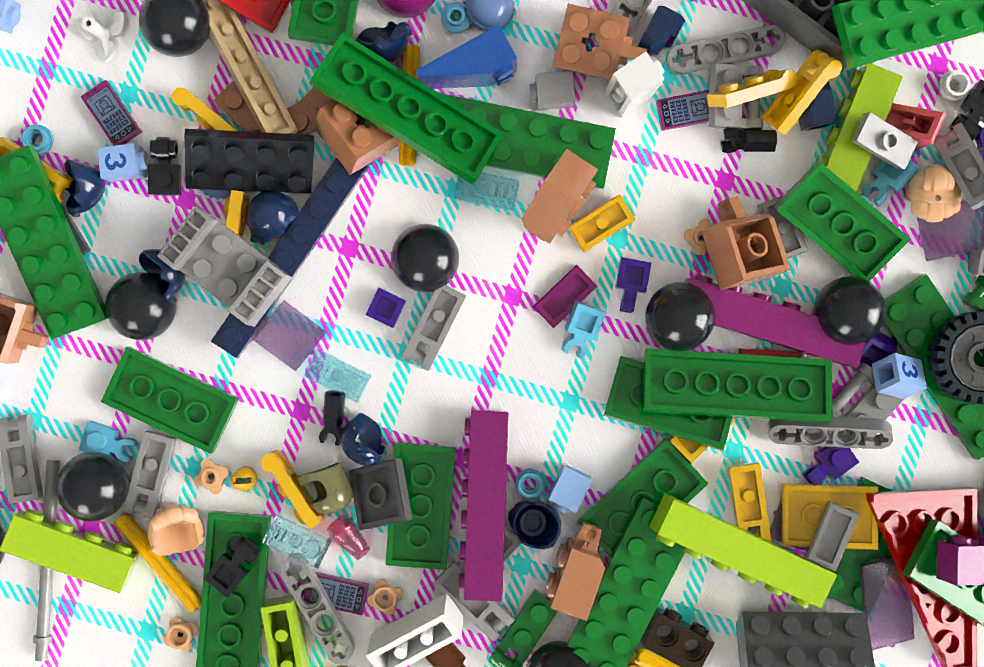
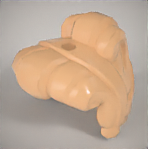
M941 165L927 166L925 169L918 171L908 181L904 198L911 202V212L916 217L925 219L927 222H942L943 218H949L960 211L962 192L952 173L946 167ZM935 196H940V200L936 201Z
M175 503L164 504L162 508L157 509L155 515L150 518L148 526V540L151 551L159 556H168L175 552L193 551L199 544H202L204 542L203 528L197 510L184 505H176Z

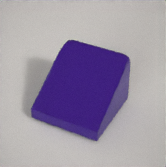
M879 331L872 339L865 343L860 362H864L872 368L873 363L896 353L897 343Z

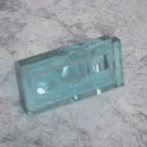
M481 172L475 184L471 185L458 176L454 199L514 211L520 181Z
M318 348L304 374L306 378L330 390L344 392L346 394L345 397L357 403L360 401L372 376Z
M279 515L275 516L262 541L263 544L316 569L319 568L332 542L329 538Z

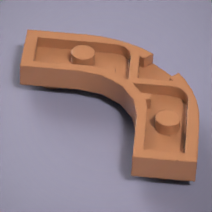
M233 80L213 101L245 131L261 132ZM315 87L300 101L287 108L298 129L296 134L309 135L316 131L314 122L319 109L326 106L327 100L321 91Z

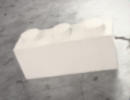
M644 52L613 73L605 94L621 118L652 98L664 80L662 76L664 69L656 57L650 58L648 53Z
M446 593L371 634L366 657L374 667H406L461 638L464 616Z

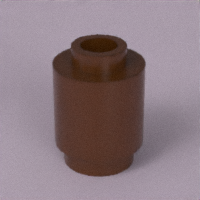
M453 642L425 656V659L433 667H466L463 664L466 656Z

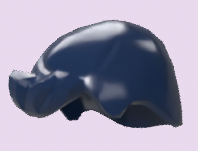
M390 21L385 28L369 27L365 29L355 41L390 63H393L405 51L412 31L406 22H400L397 25Z
M69 159L65 161L64 167L67 175L72 177L73 181L69 188H65L70 194L66 201V209L72 217H80V213L89 211L100 201L105 191V182L101 179L100 171L96 168Z
M260 192L255 195L249 203L246 213V223L251 233L250 241L265 245L271 242L273 237L283 236L288 225L298 215L296 202L288 195L280 192Z
M162 249L143 250L138 259L141 267L147 273L154 274L165 281L167 290L162 296L167 302L176 303L177 299L174 296L182 288L186 275L179 270L172 269L157 257Z
M359 413L344 426L340 434V444L343 452L349 459L360 465L368 466L377 463L386 449L385 445H381V428L377 422L364 413Z
M522 501L515 504L508 513L509 524L523 545L534 549L546 550L553 547L556 541H558L562 520L558 511L552 506L541 501Z

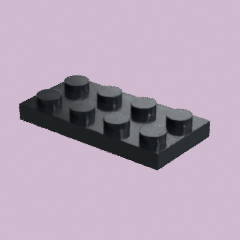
M185 129L186 189L312 193L314 135Z

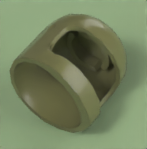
M342 462L297 476L300 486L310 482L314 485L317 498L311 502V505L320 514L338 512L352 501L353 489Z

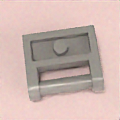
M712 64L709 66V93L719 91V85L737 82L740 85L743 78L763 75L764 67ZM760 98L748 101V119L742 118V103L728 108L709 107V127L735 128L738 130L763 129V119L760 118Z
M862 362L856 369L858 372L832 400V416L886 420L904 399L877 393L873 370L869 365ZM866 381L871 383L872 385L844 415L841 412L843 406ZM846 430L849 434H852L854 432L852 430Z

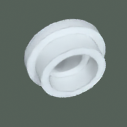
M960 70L948 71L939 80V92L942 97L949 101L961 100L970 91V78ZM950 81L957 84L956 91L951 90L949 86Z

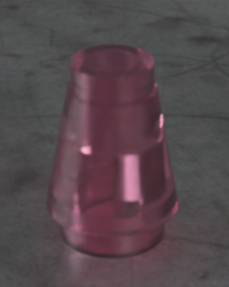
M343 514L335 519L326 530L330 534L329 539L351 556H354L356 560L361 559L370 550V546L352 517L348 518Z

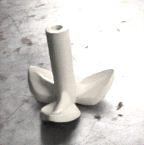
M123 12L109 15L106 19L105 27L91 17L75 19L72 21V24L78 34L88 41L100 39L95 52L97 57L106 63L114 58L117 51V45L110 39V36H121L126 27V16Z

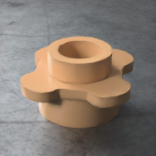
M707 219L700 220L696 227L693 229L689 228L684 232V239L689 241V244L693 247V252L699 256L704 255L707 249L705 241L699 238L702 234L701 231L711 227V222Z
M205 459L200 464L201 470L199 474L194 477V484L197 487L203 486L209 489L212 494H218L222 491V484L226 477L229 476V469L226 466L213 463L211 459ZM209 474H213L214 478L210 479Z
M380 579L375 584L376 589L374 593L368 596L367 601L371 607H375L385 615H391L395 612L396 602L403 597V590L400 587L394 588L389 585L385 579ZM386 594L388 595V599L385 600L382 596Z
M179 617L172 618L169 621L170 628L164 636V643L167 646L181 649L184 652L191 650L193 647V636L198 632L197 624L194 622H183ZM183 632V637H180L178 633Z

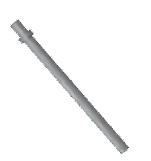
M47 460L43 514L45 515L44 519L56 522V480L59 474L60 460ZM41 565L36 635H33V643L36 644L35 661L37 662L48 660V646L52 642V635L49 634L53 570Z

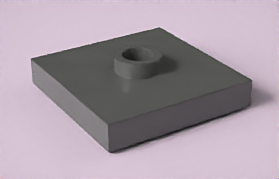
M395 458L349 470L359 531L413 520L402 458Z

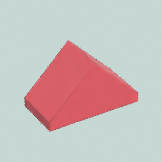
M892 103L885 122L917 140L918 143L915 150L933 144L946 114L940 111Z

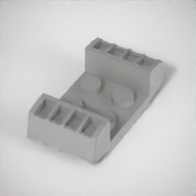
M199 205L193 208L157 255L172 269L183 272L229 308L228 312L252 327L256 326L292 279L290 275Z

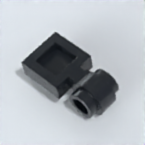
M982 79L974 84L960 106L968 114L963 115L960 113L949 126L950 130H954L953 126L962 122L972 141L982 129V126L978 125L979 121L984 123V81Z
M156 137V140H150L149 149L151 158H156L159 164H148V195L181 196V165L171 164L172 158L178 157L177 140H171L170 137Z
M241 535L230 549L234 555L231 557L226 552L223 553L204 577V580L227 598L230 597L249 572L241 564L246 562L250 565L262 551L257 547L259 544L251 537L245 538Z

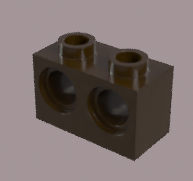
M657 607L640 640L642 646L680 667H702L715 644L708 634L710 630L693 621L692 625L681 620L683 616L669 607H666L665 611ZM662 625L672 626V630L667 636L657 635V631ZM691 639L698 640V646L694 650L687 651L684 649L687 641Z

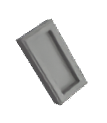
M828 501L805 559L836 572L860 514Z

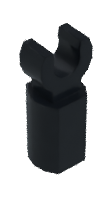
M735 128L723 129L724 139L730 141H721L720 145L724 153H733L737 150H743L744 152H775L778 142L776 130L744 129L743 132H739Z
M329 390L324 394L322 423L325 426L319 434L320 443H324L328 436L327 433H331L336 438L335 446L340 445V434L343 430L340 426L343 425L346 396L344 392Z

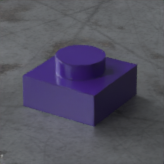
M378 287L365 315L394 328L407 300Z

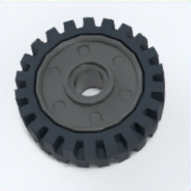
M984 312L961 313L949 318L948 322L942 323L938 327L940 331L935 332L931 337L934 342L928 345L927 350L931 352V357H927V364L932 366L929 372L931 376L936 378L935 384L943 388L942 391L945 394L959 401L984 404ZM977 350L982 355L981 362L978 365L975 364L973 359Z

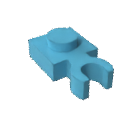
M882 160L872 171L876 180L864 185L861 192L869 197L872 192L878 191L879 194L874 198V202L879 207L886 202L887 192L890 189L899 193L918 172L919 168L917 164L909 160L905 170H898Z
M575 300L564 328L571 335L564 339L561 350L568 354L570 347L577 344L576 356L582 359L587 351L586 339L595 341L606 312Z
M91 420L87 422L78 450L85 453L102 452L111 456L115 453V456L120 461L129 462L133 460V456L127 455L124 452V447L126 444L134 447L139 442L134 438L118 439L119 429Z

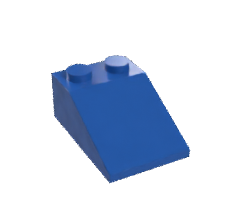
M498 24L417 69L415 72L418 80L432 89L488 87L495 83L501 86L514 78L513 73L517 70V56Z

